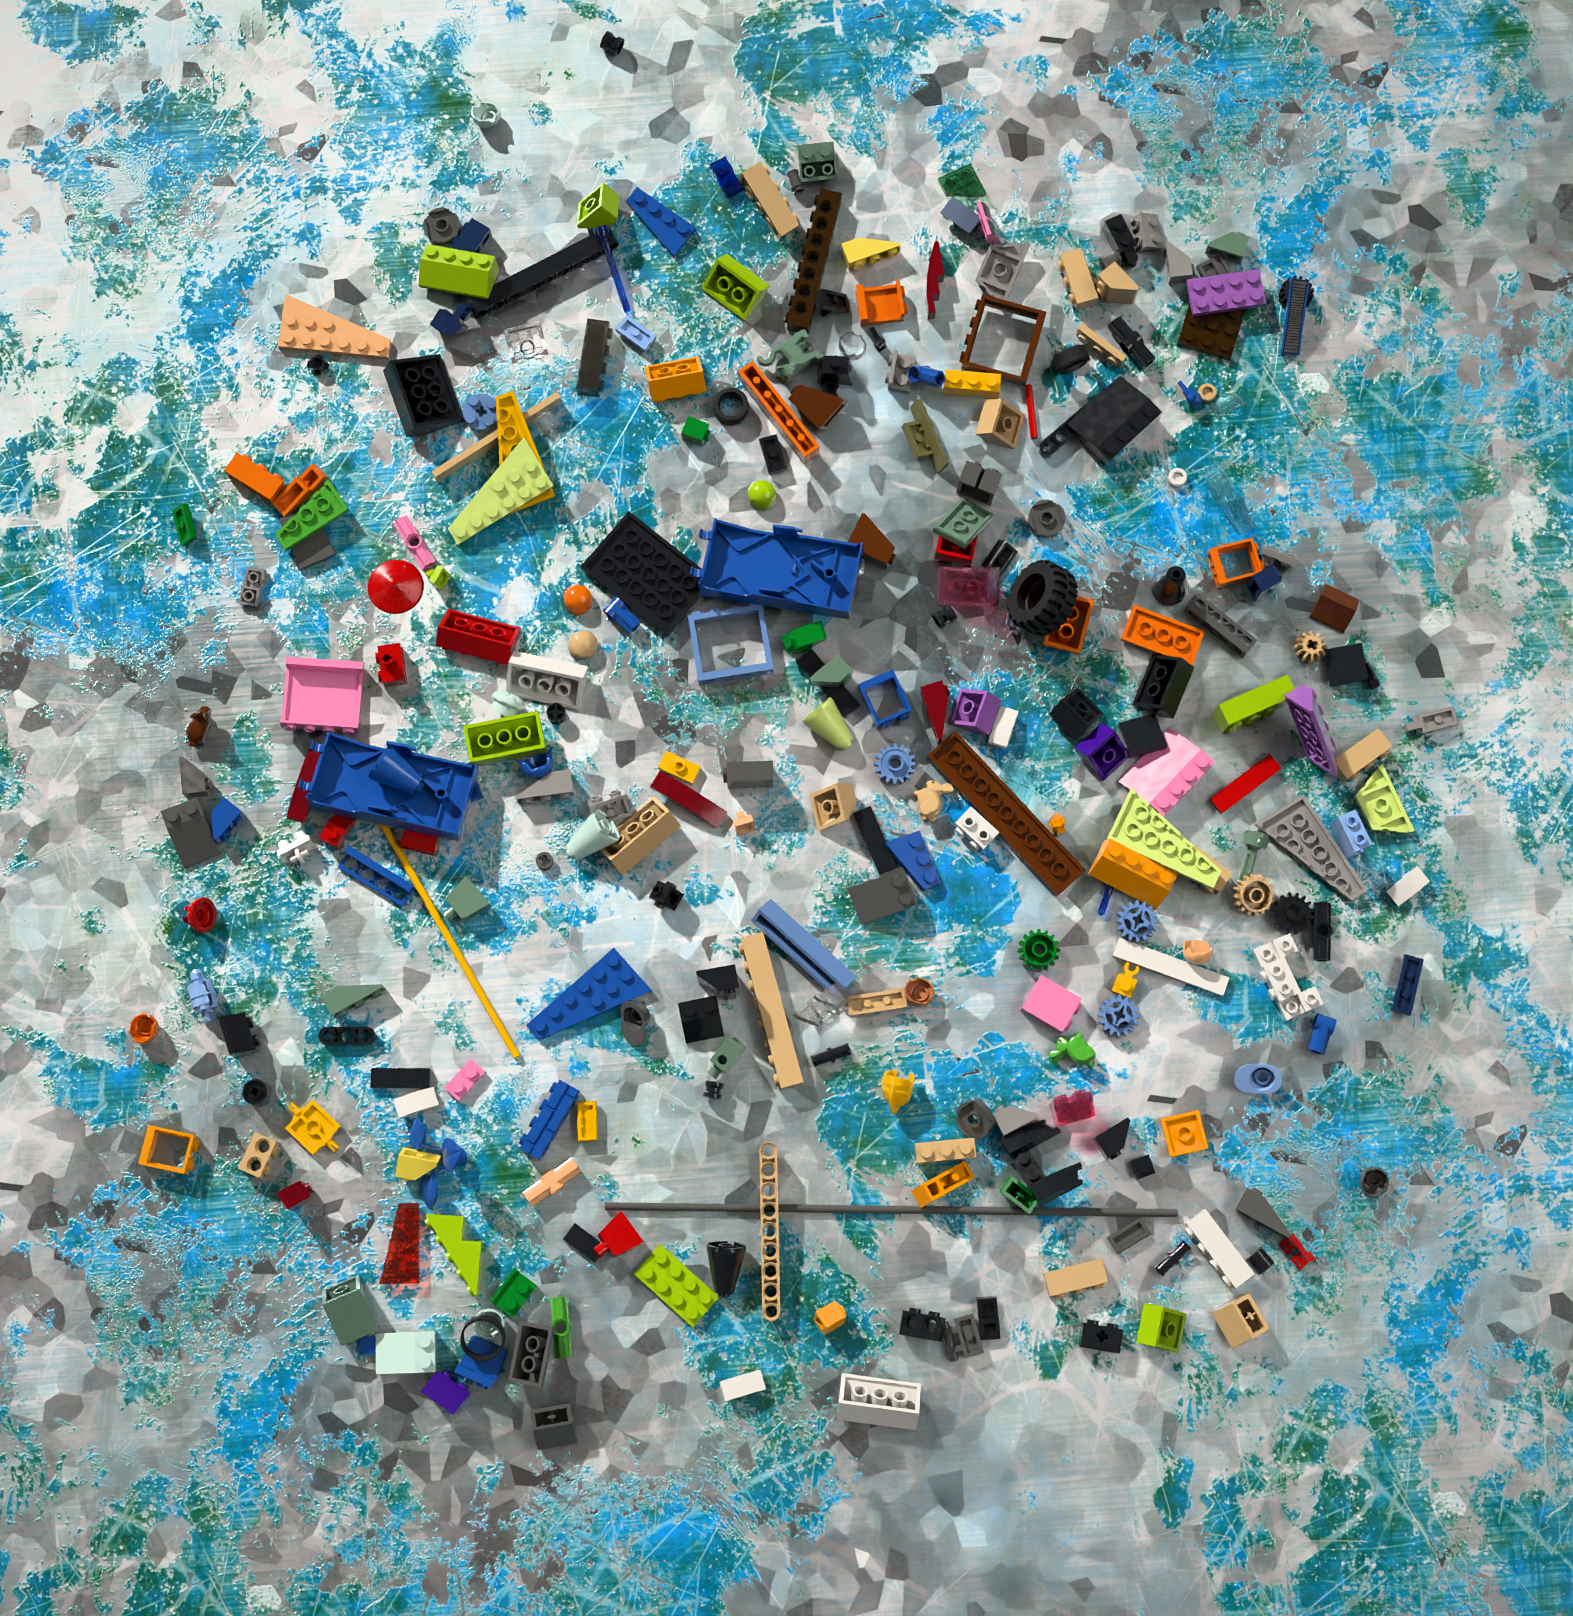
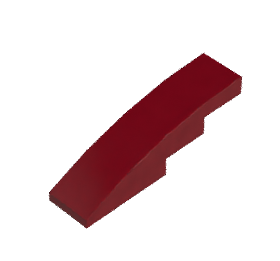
M935 241L926 279L925 302L927 320L935 319L934 301H938L940 297L938 283H942L944 280V270L938 241Z
M310 747L298 776L286 819L301 823L306 822L311 809H309L305 798L308 795V791L299 789L298 785L300 779L305 782H312L320 753L310 750Z
M660 770L649 786L679 807H683L715 828H718L727 811Z

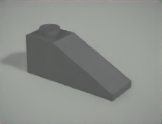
M1247 1188L1236 1207V1212L1289 1241L1291 1234L1266 1198L1262 1196L1263 1193L1256 1188Z

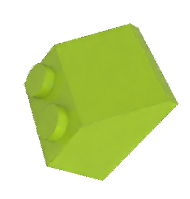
M603 182L578 203L576 226L578 228L605 229L610 224L613 225L618 219L619 194Z
M1144 1303L1136 1343L1179 1353L1187 1314L1166 1307Z

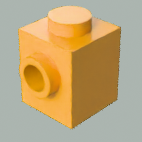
M836 1300L817 1310L814 1315V1321L824 1335L843 1325L846 1319L844 1307L838 1305Z

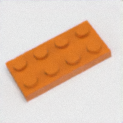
M1133 605L1120 641L1157 655L1182 657L1190 665H1193L1205 631Z

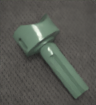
M1250 830L1243 833L1241 843L1246 844L1248 848L1238 880L1244 881V875L1250 878L1258 850L1267 849L1269 842L1268 834Z

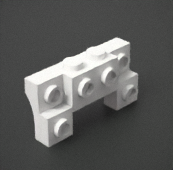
M1290 933L1252 950V954L1261 970L1259 973L1264 983H1267L1269 987L1268 994L1272 1001L1275 1000L1284 1021L1323 1005L1315 986L1303 992L1300 991L1286 962V956L1298 951Z

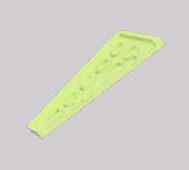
M525 438L519 442L448 527L457 545L554 487Z
M1131 787L1107 839H1112L1178 874L1213 889L1221 870L1205 855L1200 853L1190 841L1186 840L1160 813H1157Z

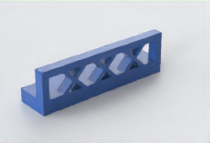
M348 845L344 851L346 855L338 868L399 906L404 907L415 887ZM351 857L356 860L358 868L349 870L344 866ZM361 870H372L374 878L365 880L362 877ZM387 879L390 888L381 890L378 887L377 880ZM403 889L407 893L402 901H399L395 898L393 890Z

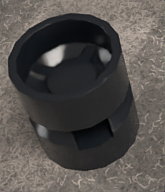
M253 1079L244 1085L242 1096L249 1104L263 1107L271 1101L273 1091L267 1083Z

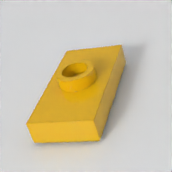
M668 751L665 752L658 766V769L692 785L701 766Z
M597 1101L577 1102L578 1142L598 1141Z

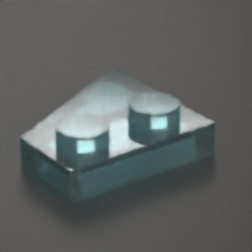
M1007 758L999 777L1027 807L1042 773Z

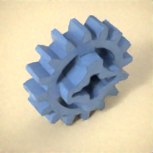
M1138 900L1135 901L1134 905L1129 901L1127 903L1128 908L1123 905L1121 907L1123 912L1117 913L1120 919L1115 921V923L1120 924L1117 931H1123L1121 936L1127 935L1128 941L1135 938L1136 943L1139 942L1140 938L1146 941V935L1151 938L1153 936L1151 930L1156 931L1157 927L1154 924L1159 922V920L1154 919L1157 912H1151L1153 907H1145V901L1142 905H1139ZM1138 909L1136 913H1127L1130 910ZM1145 913L1147 914L1149 921L1146 920V917L1144 915ZM1139 916L1140 923L1135 927L1134 920ZM1125 922L1128 923L1129 930L1126 928ZM1140 929L1147 930L1144 933L1136 934Z
M1121 994L1117 996V999L1112 995L1110 996V1002L1105 999L1103 1001L1105 1006H1099L1102 1013H1098L1097 1017H1101L1102 1020L1098 1024H1104L1102 1030H1110V1036L1114 1032L1116 1037H1120L1121 1033L1127 1036V1030L1132 1033L1134 1031L1132 1026H1138L1139 1024L1135 1021V1019L1140 1018V1015L1135 1013L1139 1010V1007L1134 1008L1135 1001L1129 1003L1128 996L1123 1000ZM1120 1003L1117 1008L1109 1007L1112 1004ZM1126 1008L1130 1010L1131 1016L1128 1015ZM1121 1010V1017L1123 1018L1116 1022L1117 1016L1115 1014ZM1106 1016L1110 1018L1111 1024L1108 1023ZM1120 1024L1128 1025L1125 1028L1118 1029Z

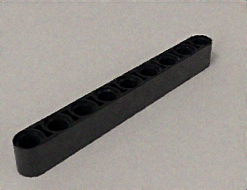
M607 227L494 284L488 300L469 297L466 303L473 307L471 313L475 319L482 318L615 250L619 243L612 230Z

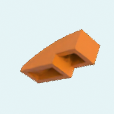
M311 464L300 477L293 479L272 504L284 517L288 516L318 491L330 477L318 465Z

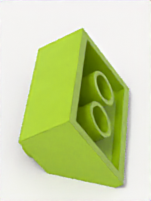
M725 254L716 259L701 289L740 318L746 320L763 300L770 285L730 255Z

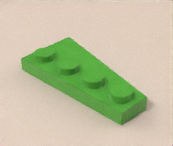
M328 479L324 486L312 495V498L299 509V512L294 517H291L279 529L275 536L285 551H288L349 512V509Z

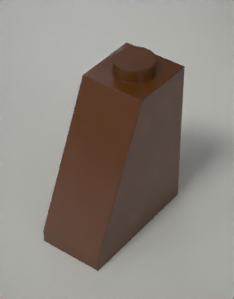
M806 385L795 386L790 392L791 396L788 398L819 429H825L849 402L845 398Z
M862 513L848 542L856 544L863 542L864 551L862 558L887 569L888 565H892L896 558V554H894L895 547L865 513Z

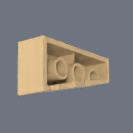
M759 162L742 172L738 183L740 186L745 185L747 196L749 199H755L756 209L762 215H766V223L777 239L780 240L799 227V218L789 209L788 200L779 193L780 188L776 181L771 180L767 166Z

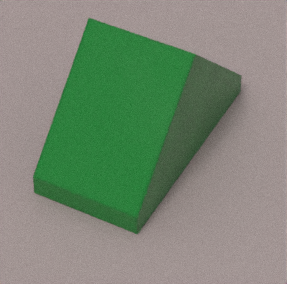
M1011 1175L999 1191L1005 1199L1028 1214L1032 1212L1037 1204L1029 1189Z

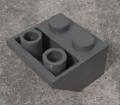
M572 1402L530 1410L532 1428L538 1450L578 1443Z

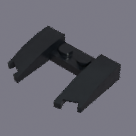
M1044 1119L1000 1137L1003 1148L1039 1207L1083 1184V1180L1078 1179V1170H1082L1081 1162L1045 1177L1030 1153V1149L1061 1133L1058 1127L1053 1129L1046 1125V1120Z

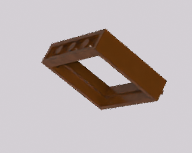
M982 294L981 300L977 299L974 310H977L976 317L972 316L969 325L972 328L971 334L966 335L964 345H967L966 351L961 352L959 360L962 363L961 369L971 372L1001 374V380L1025 386L1047 312ZM985 306L1036 320L1020 376L969 362Z

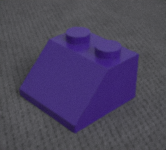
M1103 723L1096 727L1075 747L1081 760L1102 781L1130 757L1116 731Z
M438 1370L420 1392L451 1414H458L472 1394L468 1391L470 1387L462 1381L459 1383L452 1379L454 1376L448 1371L443 1370L441 1372Z

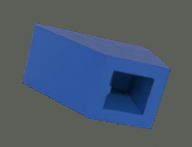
M225 797L211 811L213 838L220 844L229 839L231 831L235 826L238 827L243 822V816L245 815Z

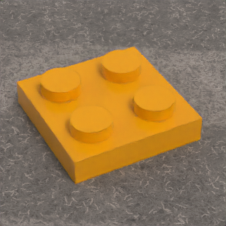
M1199 1110L1160 1119L1169 1158L1208 1149Z

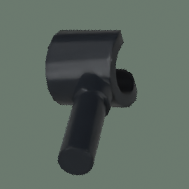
M871 327L870 330L877 340L874 343V347L881 352L886 348L885 339L878 335L874 327Z

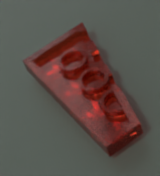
M420 1203L398 1204L392 1236L389 1241L388 1252L379 1284L420 1283Z

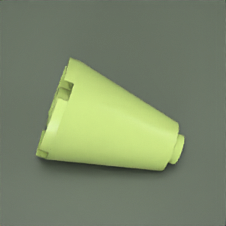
M831 697L827 698L802 720L807 727L838 750L841 748L845 750L852 744L853 736Z

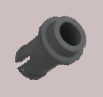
M798 170L788 171L787 177L792 186L791 191L794 194L804 192L805 184L801 183Z

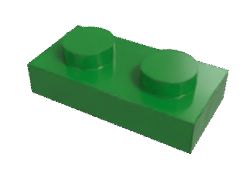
M182 503L172 513L180 545L187 546L196 540L197 536L189 504Z

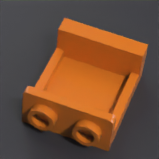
M896 280L894 285L864 288L863 284L856 285L855 295L860 326L904 321V316L908 314L907 304L903 303L902 297H905L904 286L900 285V280Z

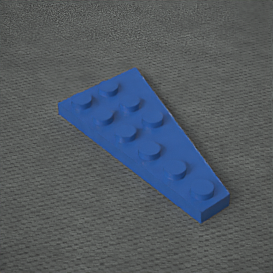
M613 948L526 1026L539 1040H542L586 1019L618 1007L625 1001H632L639 996L648 994L652 990L616 949Z

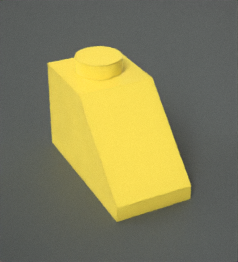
M403 1147L398 1155L395 1176L405 1181L416 1180L437 1167L441 1160V1155Z

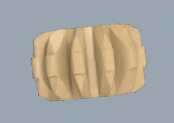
M1309 631L1308 635L1303 632L1301 638L1298 637L1296 639L1297 644L1294 646V649L1299 650L1296 656H1303L1301 661L1304 662L1307 658L1310 664L1313 660L1318 662L1320 657L1325 656L1324 650L1327 649V645L1322 644L1325 638H1318L1320 633L1314 636L1312 631Z

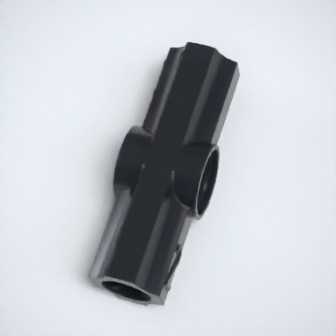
M1121 316L1114 319L1108 325V329L1119 341L1121 349L1127 355L1130 354L1142 369L1148 367L1155 360L1156 357L1144 345L1141 335L1135 330L1132 331Z
M1314 902V919L1311 932L1313 937V961H1331V935L1333 931L1331 927V903ZM1319 927L1325 929L1326 936L1319 935Z

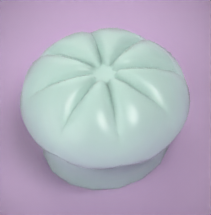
M498 690L492 695L494 702L491 708L505 717L517 715L518 711H523L524 709L522 699L508 691Z

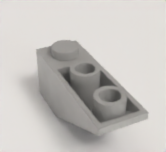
M571 769L550 772L515 796L517 803L528 805L536 800L549 802L551 798L558 797L560 800L570 799V796L574 795Z

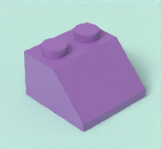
M960 689L948 724L975 734L990 735L1002 700L988 691Z

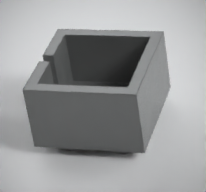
M966 461L958 481L956 493L991 506L1002 474L994 468L984 469L976 461Z

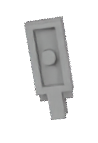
M1454 706L1419 714L1412 718L1413 722L1406 723L1403 728L1405 733L1416 731L1417 735H1422L1457 726L1459 722Z

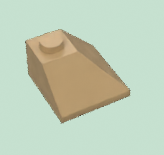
M836 783L810 794L818 831H823L849 819L856 803L852 783Z

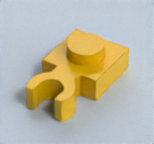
M1127 962L1123 968L1125 974H1118L1111 992L1118 995L1121 994L1123 997L1128 996V999H1130L1137 980L1132 977L1138 973L1139 966H1136L1134 971H1129V962Z

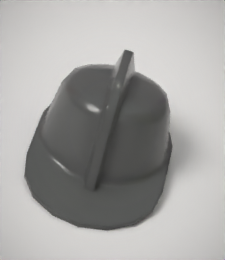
M625 1001L621 1005L623 1035L630 1044L638 1046L645 1039V1027L649 1024L651 1015L644 1001L636 1003Z

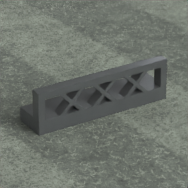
M1199 593L1184 610L1186 614L1242 658L1258 641ZM1198 600L1205 605V611L1195 604ZM1209 614H1217L1219 616L1220 623L1217 622L1214 618H1212ZM1231 625L1234 628L1235 635L1224 626ZM1246 637L1251 643L1246 645L1239 638Z

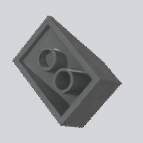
M197 797L161 811L167 831L184 868L221 854L217 842L213 838V831L203 803Z
M902 867L847 888L861 924L917 905L907 875Z

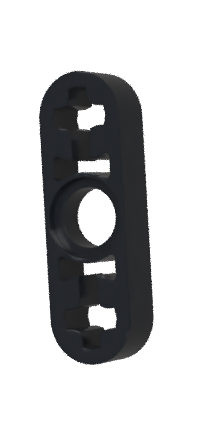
M324 1027L319 1031L318 1038L325 1045H371L376 1040V1032L370 1027ZM339 1030V1042H336L337 1038H329V1041L323 1038L327 1031L332 1035H337L336 1031ZM356 1030H359V1035L366 1034V1031L372 1035V1037L368 1038V1041L365 1038L358 1037L359 1041L355 1042L357 1039ZM345 1031H351L353 1034L352 1039L348 1042L342 1039V1034Z

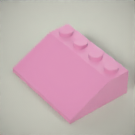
M1171 728L1163 734L1167 748L1144 754L1118 781L1128 792L1132 787L1143 800L1145 799L1163 817L1215 763L1199 747Z

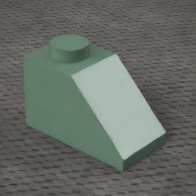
M1230 232L1209 242L1205 253L1215 257L1221 254L1223 259L1240 264L1249 237L1241 232Z
M836 654L809 678V684L811 686L825 687L846 685L852 679L853 669Z

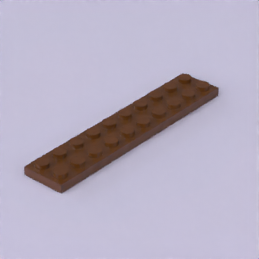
M956 731L927 755V758L978 813L999 831V835L1057 897L1086 871Z

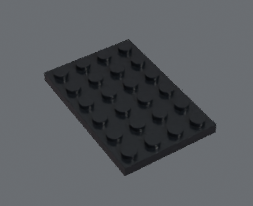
M630 511L625 514L580 566L584 572L614 596L621 599L624 604L667 638L703 597L698 586L700 578L690 575L691 566L696 569L702 568Z

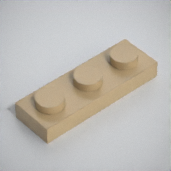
M1081 324L1076 334L1079 341L1091 346L1098 355L1102 354L1111 365L1121 368L1127 356L1086 325Z
M904 988L847 996L849 1016L907 1008Z

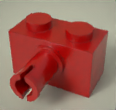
M395 643L377 646L378 652L375 653L376 663L380 664V671H378L379 682H382L385 687L408 684L402 645Z

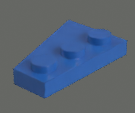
M920 831L883 844L887 850L889 849L893 853L897 862L901 863L908 871L907 874L922 891L941 884Z

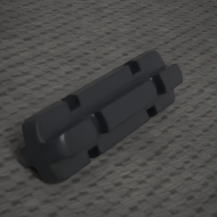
M1366 662L1369 680L1367 684L1373 690L1380 686L1378 678H1375L1376 675L1369 662Z

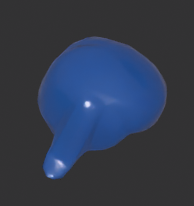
M553 746L547 753L532 756L523 761L514 759V761L519 763L521 771L525 776L532 779H541L552 771L554 761L551 751Z

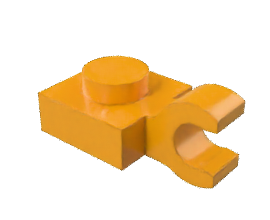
M1059 813L1051 816L1048 823L1051 832L1055 833L1056 837L1064 835L1066 832L1064 816L1060 817Z

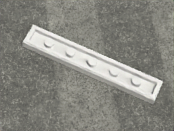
M1118 938L1112 956L1219 996L1224 995L1229 980L1227 976L1122 938Z

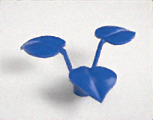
M414 1117L409 1131L411 1147L417 1151H420L421 1147L440 1151L443 1155L444 1168L430 1174V1176L424 1174L420 1183L422 1199L425 1205L433 1210L438 1196V1187L434 1177L445 1171L451 1172L456 1166L466 1165L467 1153L451 1138L444 1140L442 1148L426 1145L424 1143L426 1139L425 1129L418 1118Z

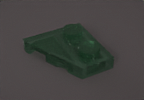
M971 163L938 178V183L946 197L986 196V191Z

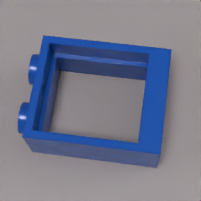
M893 669L858 684L859 693L876 729L880 727L882 729L888 728L892 725V722L896 720L901 722L910 717L912 709ZM892 683L904 710L879 720L867 693Z

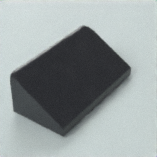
M998 540L979 567V570L994 581H998L1018 551L1006 540Z

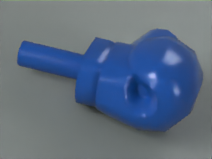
M1179 381L1177 384L1183 390V395L1187 399L1188 405L1193 409L1198 408L1202 402L1201 395L1193 390L1192 387L1187 388L1182 381Z

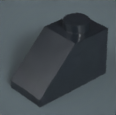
M1128 1117L1093 1138L1105 1159L1110 1157L1112 1160L1122 1154L1120 1150L1125 1146L1130 1124Z

